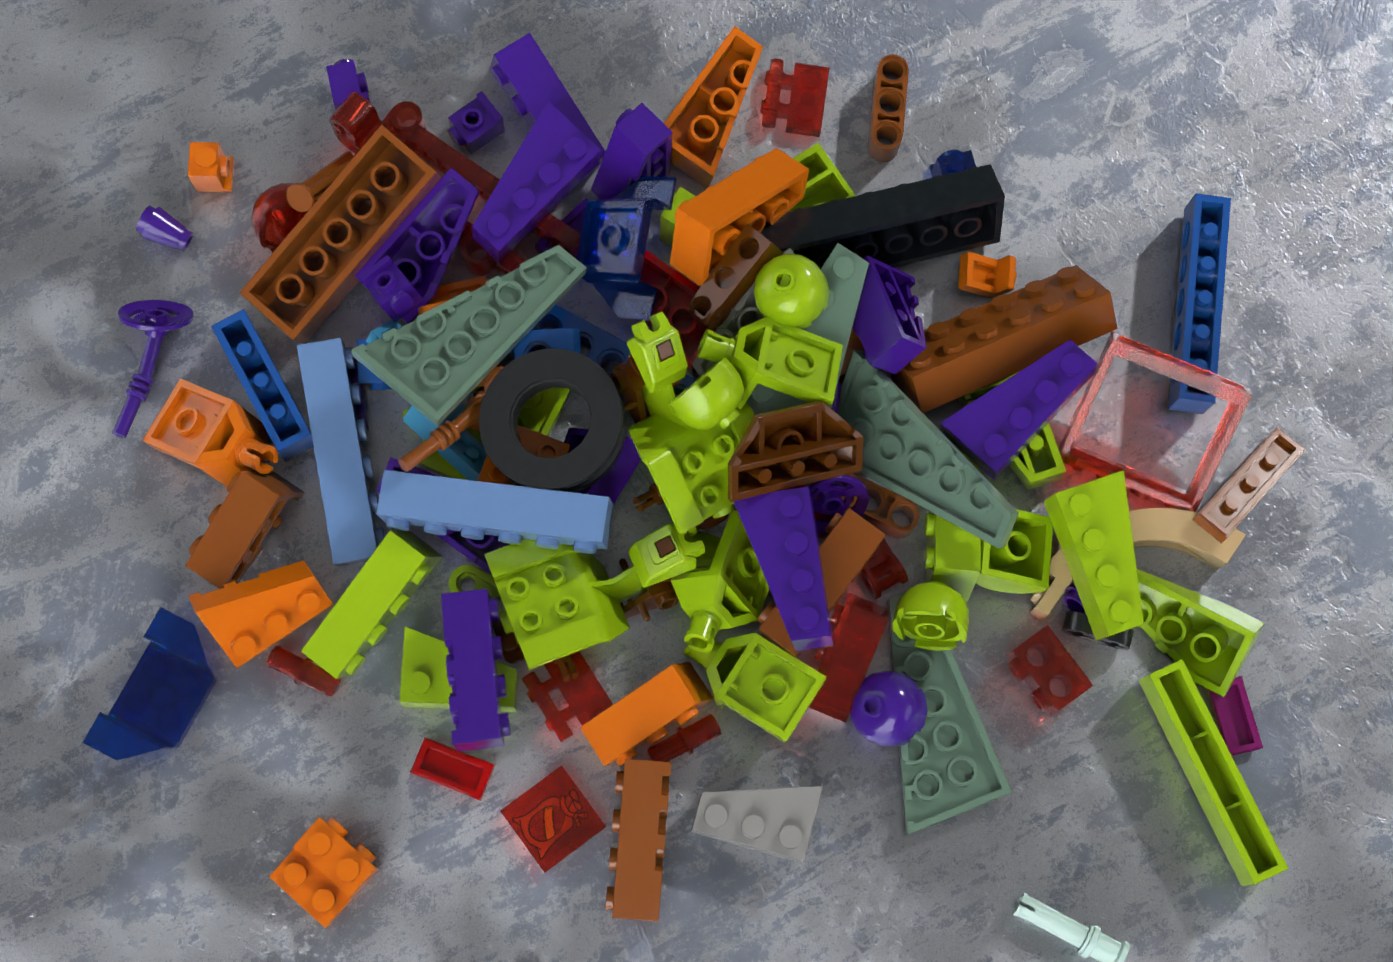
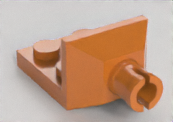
M181 378L142 440L154 449L201 469L225 487L228 486L231 479L237 473L253 469L260 474L270 473L274 468L263 463V460H268L274 464L278 462V451L275 447L267 444L268 432L259 419L234 400Z

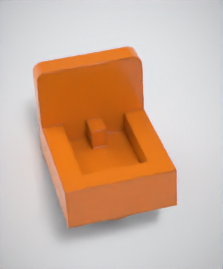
M972 252L960 255L958 289L989 298H995L1013 291L1017 278L1015 271L1016 257L1008 255L996 260Z

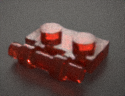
M772 59L770 70L766 71L764 83L767 85L766 98L762 100L760 112L763 114L762 126L770 129L775 128L777 118L787 119L785 132L820 137L830 67L795 63L793 75H788L783 72L784 60ZM781 89L791 91L789 104L779 101Z
M580 651L575 652L572 657L579 674L574 680L567 667L571 681L565 682L558 664L553 662L544 664L551 677L545 682L541 683L534 671L522 678V681L529 690L526 693L532 703H537L547 719L544 722L550 732H555L561 743L574 735L567 722L576 717L581 726H583L613 705ZM559 689L569 705L562 711L558 710L549 695Z

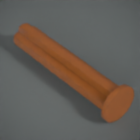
M350 151L345 152L304 182L291 185L286 193L290 206L299 212L308 211L314 205V201L321 197L355 156Z

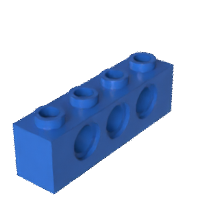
M243 309L212 325L211 327L283 460L286 462L313 448L311 431L246 311Z

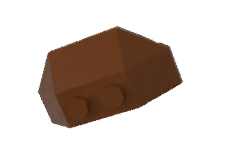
M822 401L756 414L753 416L728 462V500L733 502L862 471L863 435Z

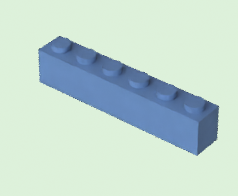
M341 338L297 345L333 564L337 567L367 562L385 537L383 527L376 528L374 514L377 512L379 500L376 491L370 492L368 477L374 476L371 456L364 455L362 441L368 440L364 418L358 419L356 405L362 404L358 382H351L349 369L356 368L355 359L352 356V347H345V343Z
M384 470L376 515L384 522H387L386 526L388 528L408 531L410 525L424 527V532L435 535H446L447 530L460 531L462 537L482 540L485 534L499 536L498 541L508 544H521V539L536 541L535 545L542 548L558 549L559 544L574 545L573 550L577 552L594 554L597 548L607 550L614 505L610 498L606 496Z

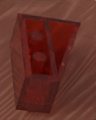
M847 592L842 605L836 604L830 618L831 625L834 626L832 630L834 646L818 648L814 657L820 660L816 671L827 678L809 708L846 723L853 707L855 696L861 688L889 620L888 608Z

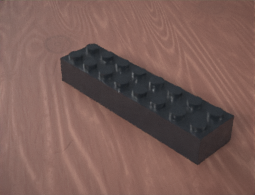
M991 164L908 184H900L879 191L866 192L862 195L841 200H832L820 205L798 208L787 212L773 225L766 222L761 234L781 251L784 252L791 248L794 254L808 258L816 263L820 269L837 243L862 259L869 256L895 268L1000 242L1005 194Z

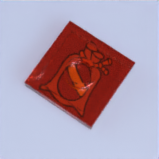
M562 765L500 811L544 873L548 872L606 828V825Z

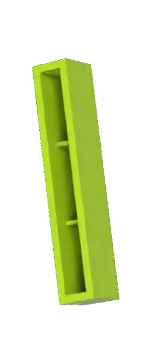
M1183 659L1139 679L1138 681L1241 886L1256 885L1289 869Z

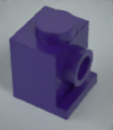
M342 59L334 65L326 66L338 118L343 119L372 113L373 108L368 94L369 90L365 73L357 72L355 61L352 59Z
M483 91L476 94L477 98L448 117L450 128L447 132L459 148L464 145L470 154H473L505 132L502 115ZM478 118L479 121L476 124H469Z
M388 255L359 277V280L394 323L424 300Z

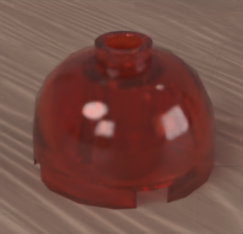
M280 183L272 186L261 193L254 202L251 221L255 235L264 249L265 247L269 248L272 253L308 212L295 210L287 200V189L294 183Z

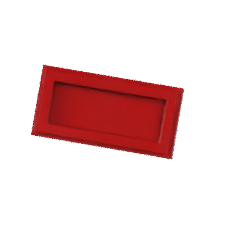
M424 737L410 773L481 801L495 765Z

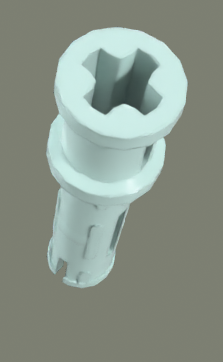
M1025 892L1021 895L1018 902L1031 910L1020 904L1016 905L1013 912L1015 916H1019L1078 948L1077 952L1083 958L1090 956L1099 962L1125 961L1130 949V943L1124 940L1120 943L1103 934L1101 928L1097 925L1086 927L1028 896Z

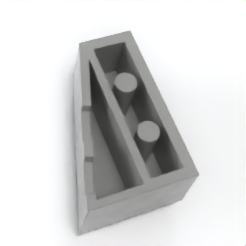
M823 786L702 792L691 832L801 863L806 855Z

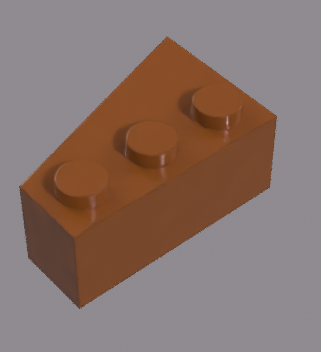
M254 470L237 473L227 486L229 494L223 504L217 505L209 515L208 523L210 525L204 535H200L193 542L189 549L191 557L185 566L219 589L224 588L223 585L235 581L236 584L239 583L263 550L260 545L271 527L273 526L278 529L284 519L279 517V514L291 498L299 501L304 494V491L273 470L268 474H260Z

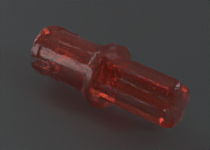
M279 645L273 648L266 662L267 667L293 678L294 684L299 686L303 683L328 697H332L338 691L341 683V678L335 679L323 668L313 664L309 657L303 659Z
M710 713L683 729L679 726L676 728V734L649 747L647 752L651 761L668 762L685 752L691 755L694 753L693 749L721 736V729L714 716Z

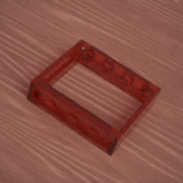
M1111 331L1097 362L1098 366L1095 374L1090 378L1058 448L1063 463L1071 466L1072 470L1082 472L1084 468L1094 472L1097 479L1124 470L1126 486L1130 487L1129 491L1132 494L1146 500H1150L1151 496L1162 500L1166 508L1196 512L1249 404L1252 393L1249 387ZM1114 356L1229 402L1187 491L1075 445Z

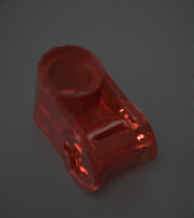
M884 538L860 572L865 587L876 600L882 596L881 593L897 583L905 584L908 582V576L903 565L896 555L893 554ZM890 573V575L884 577L883 579H881V580L878 579L879 577L883 576L884 574Z

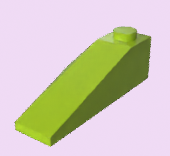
M1137 569L1144 624L1137 627H1141L1157 643L1155 646L1163 654L1167 653L1175 662L1183 659L1194 682L1224 697L1248 658L1265 623L1230 605Z

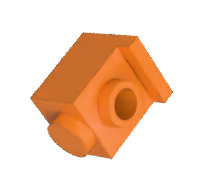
M190 142L188 177L197 192H232L234 157L225 155L219 143Z

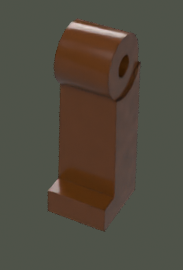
M747 224L692 298L689 305L690 313L709 329L718 328L728 318L731 309L736 306L753 285L762 266L774 257L783 255L784 252L751 225Z

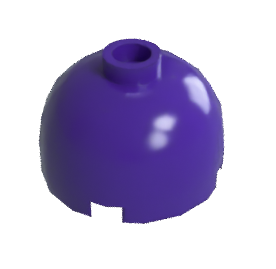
M893 671L872 673L861 680L853 691L849 706L851 721L857 732L867 741L886 747L901 746L910 742L909 739L924 727L928 712L926 696L909 675Z

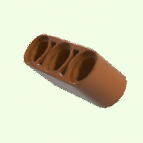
M895 54L887 55L879 61L873 81L867 147L870 156L879 162H888L895 158L904 132L909 68L906 60ZM884 73H894L898 79L890 80L884 76ZM891 105L896 111L885 112L880 106ZM887 137L893 144L883 145L877 138Z
M856 473L846 474L860 480L865 485L868 495L874 498L877 503V508L874 510L866 509L861 516L884 534L896 539L905 538L912 533L920 519V512L916 504ZM841 482L844 487L850 485L848 483ZM857 496L852 497V502L850 506L844 511V513H846V511L849 508L851 509L853 507V505L856 502ZM895 512L905 513L910 520V525L898 526L894 522L892 514Z

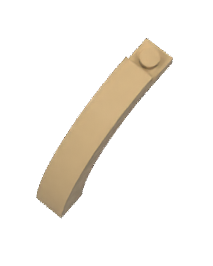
M1148 508L1129 511L1134 548L1158 547L1171 549L1194 557L1216 571L1229 562L1246 534L1235 528L1221 544L1193 521L1194 517L1198 514L1193 511L1174 508ZM1061 548L1051 557L1049 589L1033 593L1030 601L1035 604L1029 614L1039 621H1042L1050 614L1073 580Z

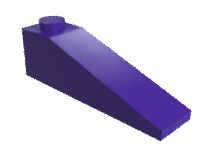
M451 167L354 277L359 280L361 275L388 255L424 299L402 317L408 324L413 322L419 315L418 308L428 305L434 298L480 192Z

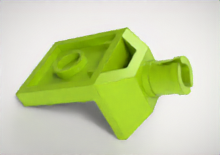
M767 316L740 328L734 339L706 329L698 347L697 357L714 363L726 357L741 376L744 386L743 400L737 407L739 409H742L757 384L808 403L822 401L830 407L834 401L843 345L800 328L778 323Z
M732 511L710 569L683 573L671 578V583L681 607L691 618V624L685 633L684 642L689 643L688 646L691 649L699 652H709L713 649L718 630L735 628L757 621L769 591L768 583L738 511Z
M757 633L727 638L723 644L715 641L713 649L709 652L693 650L687 644L683 655L692 658L706 669L707 679L717 707L723 709L726 705L784 743H787L827 678Z

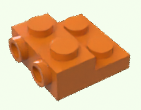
M319 817L294 844V849L269 876L324 928H328L380 870L373 864L377 857L361 842L356 847L345 838L349 831L333 817L328 822Z

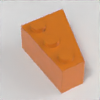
M304 560L258 574L259 577L236 584L234 581L224 584V588L204 594L197 592L188 595L195 613L236 668H239L333 605L325 589Z
M690 661L672 664L581 726L580 729L604 766L616 762L620 767L625 764V759H633L638 755L635 749L646 742L649 746L657 743L669 734L666 729L677 722L680 725L688 722L699 714L697 709L714 698Z

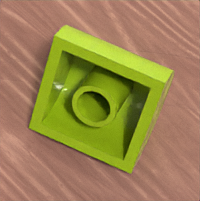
M1016 509L1019 513L1005 547L997 548L981 539V572L976 584L986 589L1006 593L1027 594L1042 592L1049 589L1053 526L1048 516Z

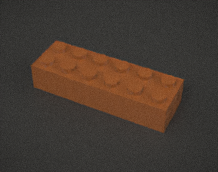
M381 125L239 293L292 340L306 344L357 285L359 280L354 276L441 180L442 176L393 133Z
M1077 265L1062 268L1052 276L1029 282L1024 288L1010 294L999 295L989 303L977 308L966 309L954 318L930 325L924 330L927 348L896 375L890 373L892 381L922 413L930 411L1022 371L1068 340L1073 341L1079 346L1118 329L1111 292Z

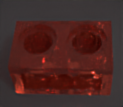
M1048 625L1006 655L1010 661L1007 665L1011 673L1017 680H1024L1032 690V693H1030L1032 701L1042 712L1047 710L1050 716L1060 711L1094 686ZM1028 649H1036L1042 654L1043 663L1041 666H1034L1028 661ZM1052 678L1059 679L1064 683L1066 690L1063 697H1058L1051 692L1050 681Z

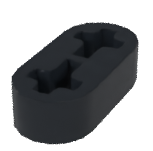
M1075 611L1066 612L1061 630L1068 635L1120 650L1130 649L1134 633L1133 629H1128L1096 641L1087 615Z

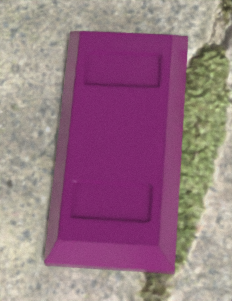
M1242 676L1235 678L1224 697L1207 689L1219 732L1231 756L1263 749Z

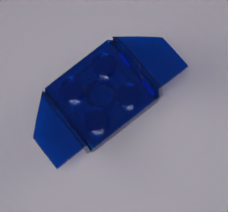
M644 176L613 198L587 201L577 260L587 267L586 274L582 279L596 288L619 318L650 321L649 317L653 315L657 288L641 282L640 278L652 211L672 209L677 180L675 177Z
M162 607L158 610L143 636L150 643L108 715L102 712L98 714L82 742L115 760L130 758L160 749L179 748L217 682L212 669L208 665L195 625Z

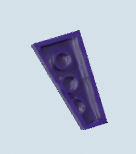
M1068 340L940 422V431L979 468L995 480L1095 374L1098 363L1073 341Z
M488 589L441 594L444 641L449 651V655H446V669L449 686H452V693H450L449 709L453 725H456V730L451 731L452 745L458 752L505 746L504 737L511 736L509 713H501L500 698L507 697L505 674L498 675L496 660L503 659L501 636L494 637L492 623L499 621L497 598L490 599Z

